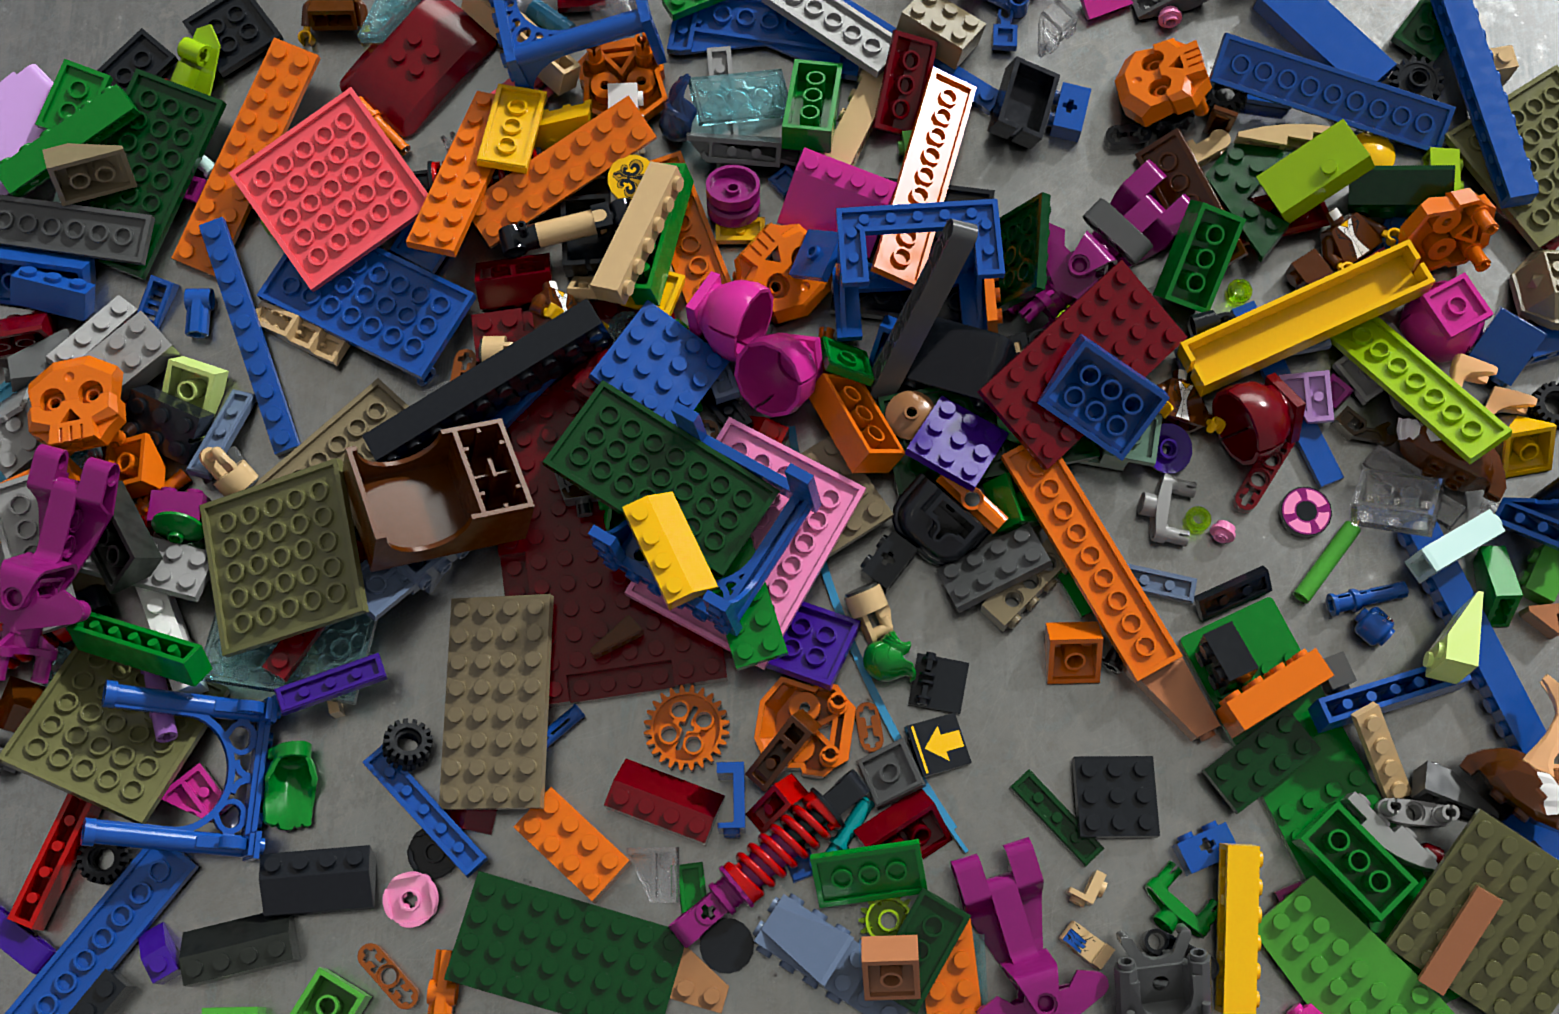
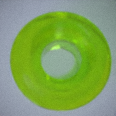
M1235 279L1228 285L1227 295L1235 303H1245L1252 296V287L1245 279ZM1240 289L1243 295L1237 294L1235 290Z
M1195 506L1187 511L1185 523L1192 531L1202 532L1210 526L1211 515L1207 509ZM1193 517H1200L1202 523L1198 524L1194 522Z

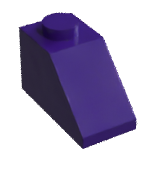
M162 922L146 931L138 939L141 961L152 983L161 985L181 975L180 954L165 923Z

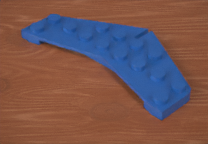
M724 0L672 21L667 54L687 55L705 53L707 48L731 46V50L767 46L796 59L843 63L842 78L857 81L858 65L761 2V0Z

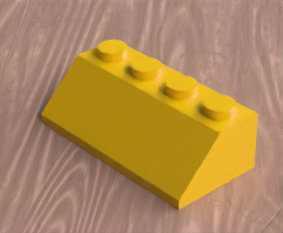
M673 491L648 495L622 507L625 519L669 610L704 595L707 590L712 591L718 588Z

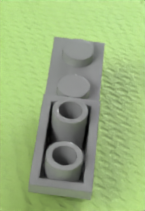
M1355 791L1347 794L1340 800L1359 823L1400 864L1425 872H1433L1438 866L1436 855L1428 848H1423L1417 842L1416 834L1408 827L1404 828L1402 825L1391 829L1389 821L1383 815L1374 812L1370 807V801L1363 794H1357Z

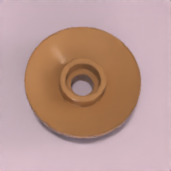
M904 391L895 395L890 400L886 408L885 419L898 438L912 441L935 405L929 397L921 392ZM913 409L916 411V415L910 417L907 415V411Z

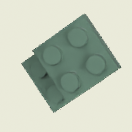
M1157 414L1123 461L1099 445L1100 458L1078 463L1120 471L1124 470L1128 462L1154 467L1163 416Z

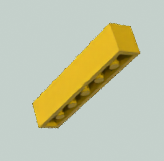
M1219 843L1216 960L1219 963L1220 969L1219 974L1216 976L1215 1010L1222 1014H1256V1008L1260 1005L1257 980L1260 979L1261 968L1260 964L1257 963L1258 952L1261 950L1258 924L1262 921L1259 896L1262 895L1263 884L1259 877L1260 868L1263 866V853L1260 851V846L1252 844Z

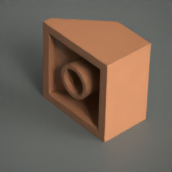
M918 935L862 936L861 957L865 1001L921 999Z

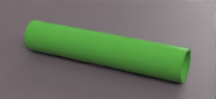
M1350 521L1344 522L1293 592V595L1299 601L1308 604L1361 532L1356 524Z

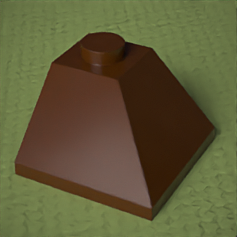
M10 676L0 699V729L15 733L46 687Z

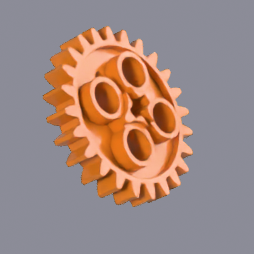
M680 685L679 693H675L670 688L669 697L661 693L662 702H652L656 708L655 711L647 710V714L652 717V720L644 721V725L651 728L644 731V736L652 737V739L646 742L647 747L655 746L651 752L652 755L661 754L659 759L661 764L668 759L669 769L678 764L679 771L682 772L684 766L688 765L690 771L693 772L694 764L697 763L701 769H704L703 761L707 760L713 764L714 761L711 755L714 753L721 756L722 754L718 746H727L722 737L730 736V732L724 730L723 727L730 725L729 720L721 719L727 715V711H718L722 702L717 701L713 703V693L705 697L704 688H701L698 693H695L694 685H691L689 692H685L683 685ZM676 706H685L687 713L683 717L674 716L673 709ZM693 707H697V712L691 721L693 731L686 732L681 749L676 750V746L683 735L681 725H687ZM702 715H707L712 721L709 726L700 727L697 724L698 718ZM669 729L677 733L676 738L671 742L662 739L664 731ZM696 739L701 742V747L698 751L690 752L687 750L686 746L690 740Z

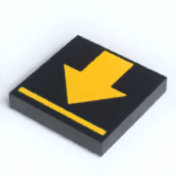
M955 712L904 727L914 760L923 778L972 763Z

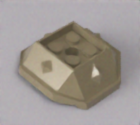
M1538 249L1533 251L1511 274L1509 284L1518 317L1527 321L1531 319L1538 325L1551 330H1559V250Z

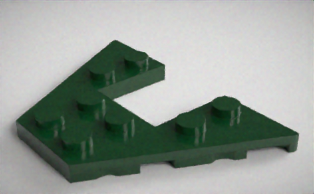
M1231 143L1205 176L1225 209L1232 214L1246 219L1242 229L1243 239L1246 243H1250L1259 256V262L1262 263L1288 230L1290 223L1250 201L1251 197L1261 186L1256 176L1294 151Z

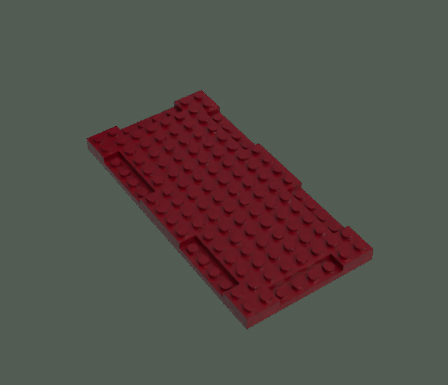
M603 300L590 302L601 321L609 325L608 332L614 340L606 348L609 350L639 310ZM521 308L471 315L477 364H480L479 344L483 336H506L508 342H516L534 331L533 314L530 310L522 311ZM674 310L671 315L673 319H675ZM597 352L553 386L547 388L506 429L535 507L526 539L498 545L504 595L551 594L554 596L549 708L670 690V688L679 689L680 685L686 688L691 687V685L699 686L728 681L722 647L625 595L624 592L631 581L625 577V572L620 569L613 571L603 564L604 559L597 554L599 551L592 546L593 541L588 535L593 525L607 531L604 524L605 511L600 510L598 502L591 503L593 515L579 518L576 505H565L555 473L543 466L546 456L585 404L574 396L572 385ZM627 615H630L643 629L644 635L596 660L592 657L590 649Z

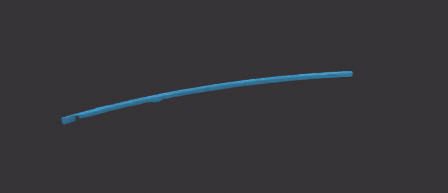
M789 426L790 448L800 453L795 426ZM825 562L820 572L834 612L845 615L827 562ZM854 640L850 648L851 655L874 705L878 708L884 725L895 742L902 737L888 713L871 676L864 668L863 658ZM923 778L926 787L922 789L935 803L947 829L964 853L968 852L969 850L954 830L957 828L956 824L941 804L926 778Z

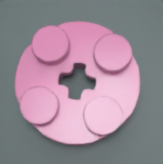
M416 871L404 872L395 876L384 891V911L391 920L393 919L402 927L413 928L420 926L437 912L439 903L438 890L431 877L427 874ZM408 892H412L417 897L414 907H411L410 903H405L404 898L408 897Z

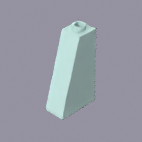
M1489 509L1420 549L1407 559L1405 564L1420 584L1505 532V529L1502 527V521Z

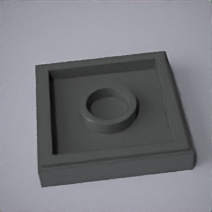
M904 737L856 761L865 783L871 789L869 792L878 810L926 787Z

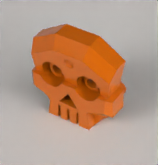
M642 32L643 37H640L639 33L633 38L619 39L586 49L587 53L578 61L581 65L579 74L580 84L584 90L583 103L585 100L592 99L593 118L608 109V89H602V86L607 85V83H638L639 81H644L645 84L637 85L638 90L643 91L644 106H639V111L644 115L646 122L664 109V104L668 99L663 85V80L665 79L664 65H657L644 32Z
M1171 38L1153 44L1151 49L1135 51L1125 59L1115 79L1120 103L1125 115L1145 127L1173 113L1179 115L1193 110L1196 116L1201 117L1210 110L1205 96L1212 89V85L1196 40L1184 44Z
M1471 188L1445 193L1444 197H1430L1420 204L1400 226L1398 244L1410 239L1419 253L1421 259L1414 271H1412L1413 274L1418 265L1423 262L1429 271L1443 266L1450 268L1465 264L1469 260L1477 272H1483L1490 267L1491 261L1482 249L1489 244L1490 236L1498 231L1499 225L1494 220L1496 207L1485 194L1478 196Z
M771 222L767 224L734 260L736 269L732 275L734 281L748 280L758 282L771 290L774 298L771 321L774 325L808 316L831 290L832 273L828 282L796 279L789 275L807 233L799 223L777 225ZM772 252L773 261L765 260ZM772 283L778 286L777 292L772 290Z
M89 355L53 362L28 385V394L32 406L27 413L29 433L43 444L67 450L69 456L77 451L109 445V443L113 446H117V443L119 446L123 445L126 441V434L120 429L126 423V406L121 400L124 372L116 365Z
M781 676L760 700L754 741L761 754L788 719L800 710V706L802 704L809 705L810 710L807 713L822 725L820 730L832 725L830 740L819 730L785 771H800L803 777L823 779L835 767L847 762L849 759L856 707L847 699L846 695L836 684H833L830 691L816 685L811 686Z

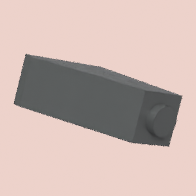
M68 329L56 332L7 357L8 367L3 368L5 383L11 382L12 392H18L28 386L31 381L50 366L46 362V355L69 337Z

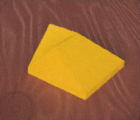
M1517 416L1509 425V428L1512 429V435L1503 441L1502 465L1506 478L1552 470L1557 427L1554 423Z

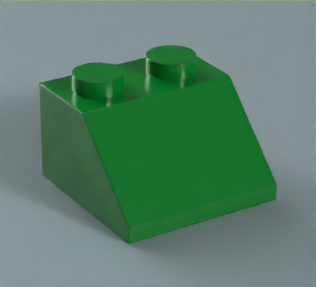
M1004 473L982 484L985 496L1008 517V520L997 530L998 532H1011L1027 523H1030L1031 527L1040 525L1010 473Z

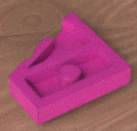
M199 763L172 783L161 800L203 818L215 806L222 790L204 765ZM226 805L219 812V816L226 812L233 805Z

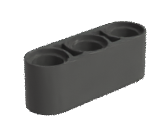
M1100 198L1082 216L1084 221L1099 236L1134 266L1153 248L1149 239L1103 198Z

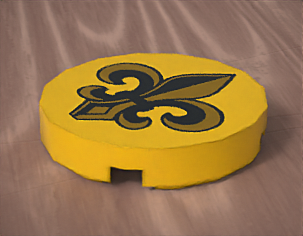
M628 155L625 158L617 159L611 165L608 172V186L616 199L633 198L650 163L647 158L639 155Z

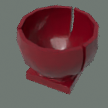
M1274 372L1266 376L1265 385L1249 381L1227 386L1218 391L1212 402L1213 417H1220L1226 422V427L1221 434H1218L1219 439L1244 428L1247 429L1221 441L1231 457L1241 464L1247 465L1266 461L1277 454L1285 439L1290 444L1299 441L1306 403Z

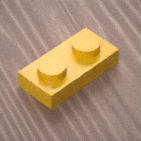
M757 217L751 224L740 228H727L716 224L717 245L749 244L765 227V217Z

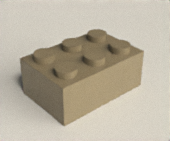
M913 0L902 11L896 30L938 42L935 58L956 70L979 44L986 23L948 0Z

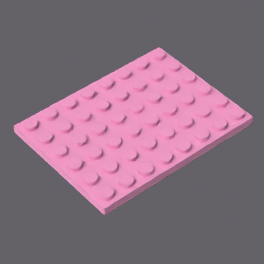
M729 417L716 440L786 477L785 470L789 464H794L814 475L821 506L817 513L810 511L765 581L782 635L784 636L865 494L866 487ZM780 493L751 535L755 551L789 501V498ZM641 581L638 584L630 582L624 592L626 596L731 652L726 635L716 630L714 623L708 620L702 622L696 619L691 614L692 611L686 607L683 609L676 607L669 610L662 595L659 597L651 593L647 589L648 585ZM769 661L757 664L755 666L765 670Z

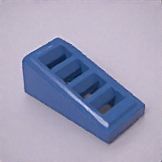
M151 275L137 313L142 311L144 314L148 313L156 316L154 321H150L159 330L180 285ZM159 286L166 288L165 293L158 291ZM155 295L162 297V301L159 302L154 300L153 298ZM150 304L158 306V312L149 309Z

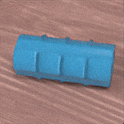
M533 0L525 12L526 17L543 29L565 30L576 27V24L567 19V17H564L541 0Z

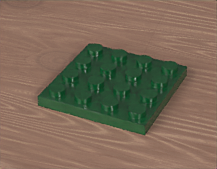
M1041 192L1000 217L1005 276L995 282V287H1000L1001 302L996 303L997 309L1002 308V312L1045 290L1047 284L1046 267L1049 257L1047 250L1050 235V194Z

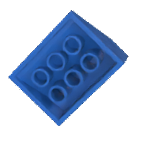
M1080 334L1063 357L1037 403L1123 461L1170 397L1159 386L1083 334Z

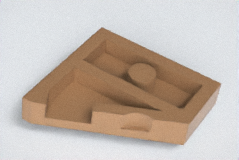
M684 947L670 999L722 1014L729 986L688 947Z

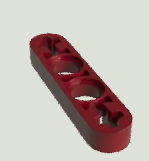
M1288 441L1285 442L1279 452L1274 455L1277 458V465L1269 466L1263 461L1252 466L1233 497L1232 504L1235 510L1240 513H1249L1256 507L1295 442L1292 444ZM1252 475H1261L1265 481L1264 485H1254L1251 481ZM1249 490L1251 492H1254L1248 500L1249 503L1245 506L1242 505L1241 498H1243Z

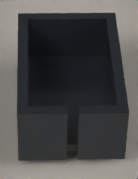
M1016 56L1005 68L987 131L1005 139L1011 136L1012 142L1032 149L1043 138L1060 74Z
M610 193L572 195L560 203L561 217L591 210L590 205L607 201L609 205L611 203ZM596 234L563 242L562 263L565 276H588V271H592L593 275H595L614 235L598 238Z
M143 385L131 389L126 405V423L120 430L126 434V438L142 433L150 434L160 455L183 465H188L204 439L200 437L206 436L209 431L214 413L152 386Z

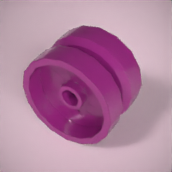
M725 165L709 174L706 180L707 214L710 219L719 226L727 228H740L751 224L757 219L760 213V180L754 171L740 165Z

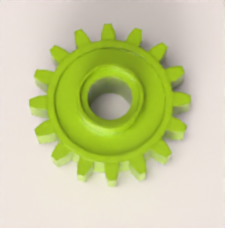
M901 897L868 901L869 908L861 907L860 909L865 914V918L858 919V923L865 924V928L860 933H868L869 936L896 935L910 911L908 905L911 900L907 899L903 902L900 900ZM882 915H893L896 920L895 926L891 929L883 927L881 924Z

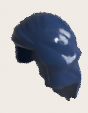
M688 73L680 76L672 85L669 91V98L664 104L659 120V127L663 135L675 142L687 141V132L691 133L692 122L697 114L695 106L684 98L686 87L691 78Z

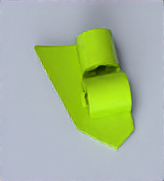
M211 24L197 28L193 39L184 37L179 42L177 53L181 59L180 61L178 60L170 79L174 83L211 96L221 48Z

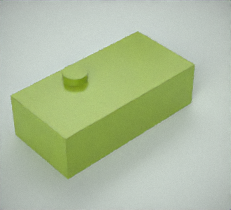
M1342 119L1256 176V178L1283 219L1291 223L1375 168V165L1365 147L1346 121Z

